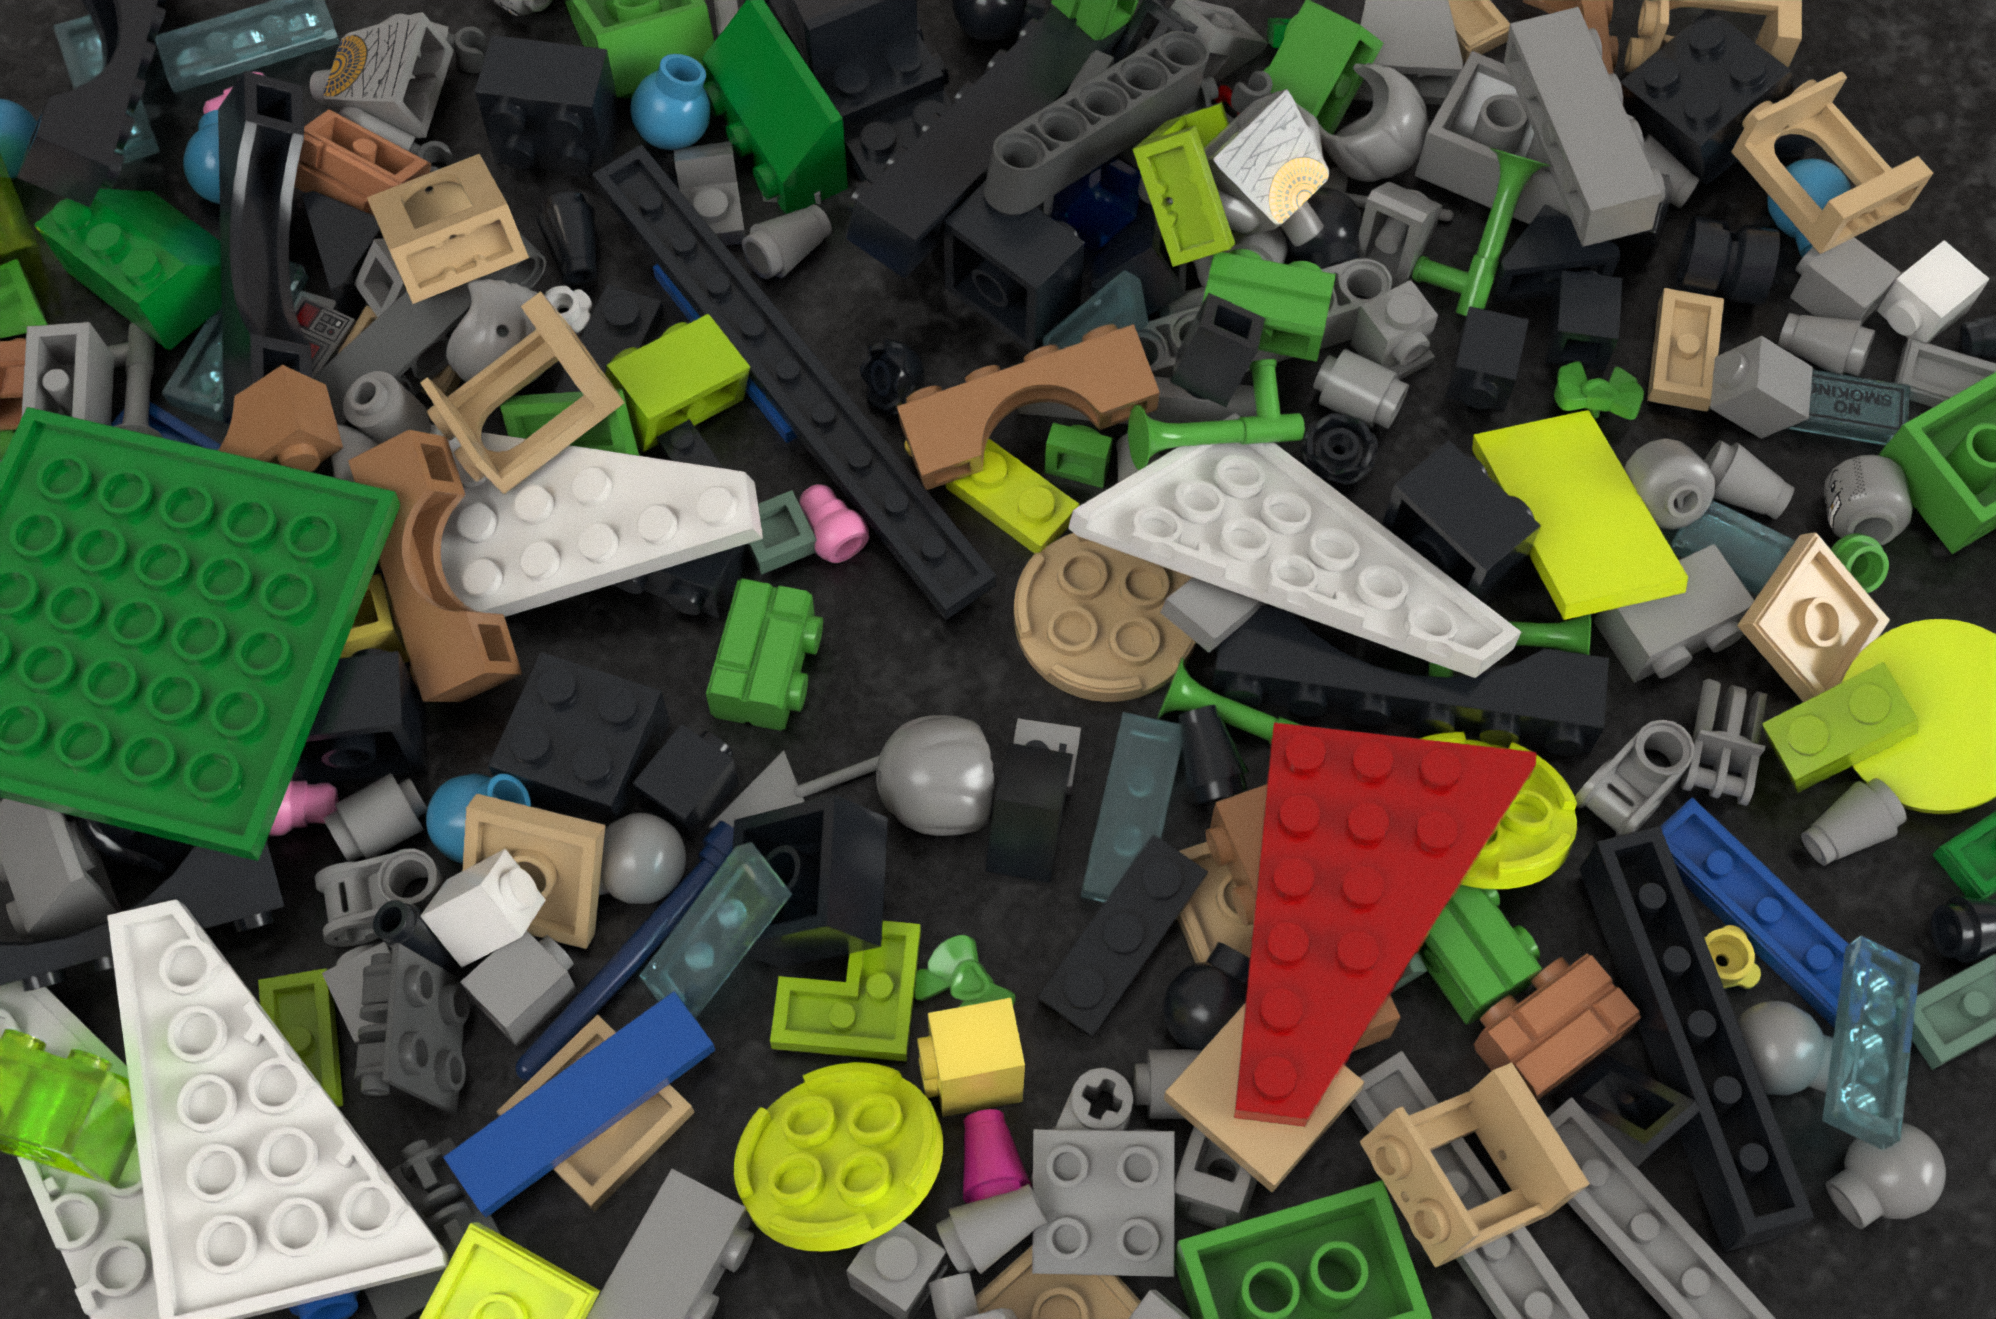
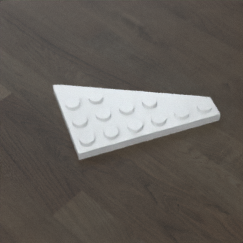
M1234 413L1224 420L1239 419L1240 416ZM1274 442L1177 447L1074 509L1068 527L1069 530L1079 537L1474 678L1512 651L1521 634V631Z
M431 425L430 434L444 436L436 425ZM483 432L481 434L484 447L495 452L510 450L525 440L523 438ZM456 437L451 441L448 440L465 496L452 511L445 525L441 540V563L446 581L453 593L465 605L478 612L504 614V617L763 539L755 482L743 471L569 445L507 493L503 494L486 476L476 482L462 467L453 453L461 444Z
M175 899L107 915L159 1318L244 1319L446 1269L449 1264L446 1250L188 908Z

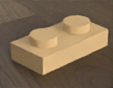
M1664 288L1658 302L1647 401L1708 411L1711 404L1715 357L1718 356L1724 298Z

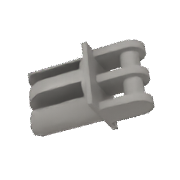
M1707 679L1703 681L1693 733L1694 757L1683 773L1681 788L1691 791L1693 785L1709 789V796L1719 798L1722 793L1736 796L1738 804L1747 806L1754 791L1759 759L1765 750V746L1760 745L1759 740L1767 694L1757 691L1753 695L1745 714L1742 736H1740L1747 697L1746 689L1731 685L1722 701L1715 731H1712L1721 683L1716 680ZM1699 763L1714 766L1713 770L1699 767ZM1728 770L1741 773V778L1727 774Z

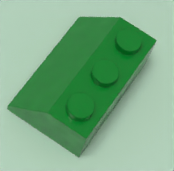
M746 0L702 57L703 67L706 72V82L703 84V87L710 99L711 115L713 117L721 115L728 125L726 126V132L734 151L740 158L748 156L754 165V178L761 193L763 192V196L767 200L777 196V202L785 214L816 204L814 194L819 191L822 201L848 189L843 118L765 1Z
M99 188L90 207L66 198L57 203L53 210L34 224L68 274L138 326L168 351L173 349L222 308L220 240L152 191Z

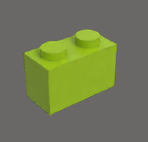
M707 314L689 324L687 322H680L673 325L659 339L639 349L631 347L621 351L606 365L605 375L615 389H623L635 441L641 450L645 452L658 445L657 436L688 419L695 426L743 401L750 366L712 317Z
M1884 662L1762 723L1768 742L1798 793L1918 733V718Z

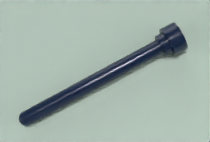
M719 821L702 839L705 847L698 854L701 861L518 1059L515 1070L520 1079L528 1082L594 1018L719 879L722 878L728 881L731 872L734 832L732 826L724 821Z

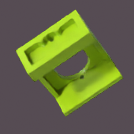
M1222 102L1167 120L1132 149L1173 267L1230 250L1235 245L1204 151V147L1229 125ZM1167 197L1172 198L1173 203H1169Z

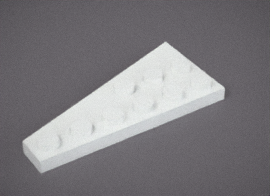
M21 980L1 985L0 1119L7 1125L18 1151L15 1154L55 1247L62 1252L77 1287L75 1293L81 1307L90 1319H160L127 1065L47 987L24 992Z

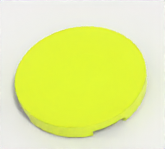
M1928 619L1901 625L1872 641L1852 662L1842 682L1884 662L1918 718V733L1853 765V769L1866 784L1873 778L1883 781L1895 793L1904 808L1923 813H1958L1995 799L1996 634L1980 626L1958 620Z
M1464 732L1438 733L1420 738L1530 751L1513 742L1509 748L1488 744L1484 741L1466 739ZM1536 755V766L1530 779L1526 781L1501 824L1495 833L1491 835L1482 849L1481 855L1461 885L1481 889H1512L1531 885L1557 871L1569 856L1577 831V818L1575 814L1577 802L1564 778L1538 755Z
M852 1062L827 1066L802 1075L805 1082L785 1093L767 1110L760 1107L752 1116L740 1137L734 1159V1179L738 1194L756 1226L767 1236L785 1246L806 1251L824 1252L851 1248L871 1241L900 1224L921 1204L929 1193L939 1172L943 1156V1135L931 1101L915 1085L902 1078L898 1070L879 1064Z

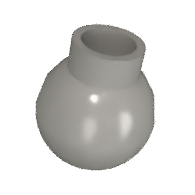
M633 813L612 822L605 829L599 895L610 893L614 898L628 904H651L669 895L679 884L686 867V850L678 831L666 820L648 813Z
M1766 1001L1749 1007L1736 1019L1767 1095L1788 1096L1800 1092L1807 1087L1830 1093L1839 1084L1847 1061L1846 1044L1842 1040L1823 1035L1821 1028L1810 1014L1788 1002Z
M1881 1122L1867 1127L1848 1147L1844 1160L1845 1169L1828 1180L1825 1185L1831 1199L1840 1212L1855 1227L1863 1229L1880 1216L1887 1219H1908L1929 1210L1943 1192L1946 1181V1167L1940 1149L1925 1132L1903 1122Z

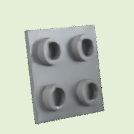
M1033 1129V1192L1043 1209L1048 1223L1033 1231L1032 1274L1174 1277L1175 1131H1155V1129Z

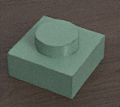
M792 490L758 504L763 539L748 543V549L761 575L816 553L814 545L817 539Z

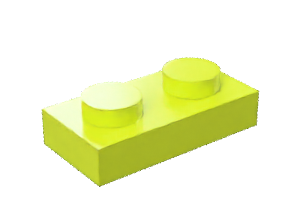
M988 439L986 444L983 471L946 484V489L1034 554L1040 553L1069 527L1073 510L1080 506L1079 503L991 439Z

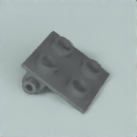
M400 943L393 944L392 954H373L371 956V965L363 968L361 1004L364 1006L360 1008L359 1017L368 1022L383 1024L367 1025L358 1029V1038L371 1043L358 1044L354 1079L361 1082L360 1092L364 1095H388L390 1085L450 1114H458L459 1090L463 1087L466 1077L465 1063L462 1057L463 1025L467 1021L470 1012L469 996L461 984L462 979Z
M449 1137L431 1148L426 1140H419L401 1151L400 1154L404 1163L387 1173L446 1250L450 1262L470 1223L479 1222L501 1235L491 1215L486 1218L482 1215L443 1157L456 1148L452 1138ZM445 1269L366 1288L364 1291L378 1319H407L426 1307Z

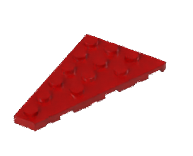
M1274 722L1234 1118L1300 1127L1307 1125L1323 1100L1328 1088L1347 1063L1350 1054L1372 1020L1376 1018L1403 976L1406 967L1425 942L1433 925L1481 855L1482 849L1491 835L1495 833L1520 790L1526 781L1530 779L1536 766L1537 752Z

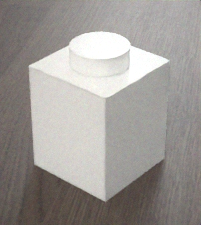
M1944 240L1896 278L1877 312L1888 320L1890 326L1897 333L1929 344L1969 311L1989 281V278Z
M504 849L447 879L420 917L457 963L464 967L521 938L546 899L537 889L533 878L525 870L521 869L508 851Z

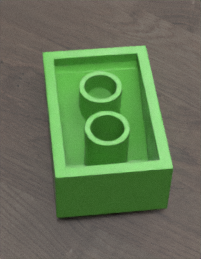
M564 0L583 46L607 49L616 94L620 98L632 99V95L641 81L651 73L658 71L662 58L667 55H686L697 60L703 66L702 57L714 43L707 4L704 0Z

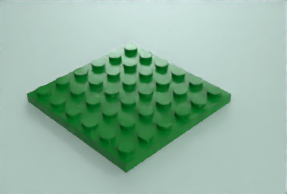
M27 407L0 462V798L259 861L398 513L400 501L396 492Z

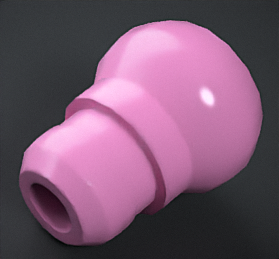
M816 484L801 494L799 505L817 539L814 548L821 558L831 563H840L855 556L864 548L869 540L867 521L858 512L850 510L844 501L837 499L830 487Z
M291 780L269 836L285 835L293 828H307L309 823L326 824L323 818L337 811L335 806L339 802L337 788L330 783L308 784L306 780Z

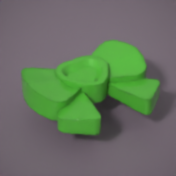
M1575 361L1559 368L1554 397L1561 409L1571 411L1587 408L1593 418H1598L1600 411H1610L1629 420L1635 419L1639 414L1644 396L1643 388L1637 383L1635 377L1622 368H1614L1609 382L1601 378H1594L1588 381L1580 361Z
M966 935L951 937L941 943L930 957L928 969H919L916 974L915 998L920 1001H925L950 989L951 995L954 998L963 1000L959 1007L1011 998L1013 1005L1015 1003V994L1006 988L994 984L993 979L986 972L985 968L978 963L976 942L974 938Z

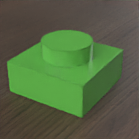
M1053 422L1046 442L1045 473L1103 488L1110 468L1113 438L1101 435L1096 430L1084 425H1072L1069 427Z

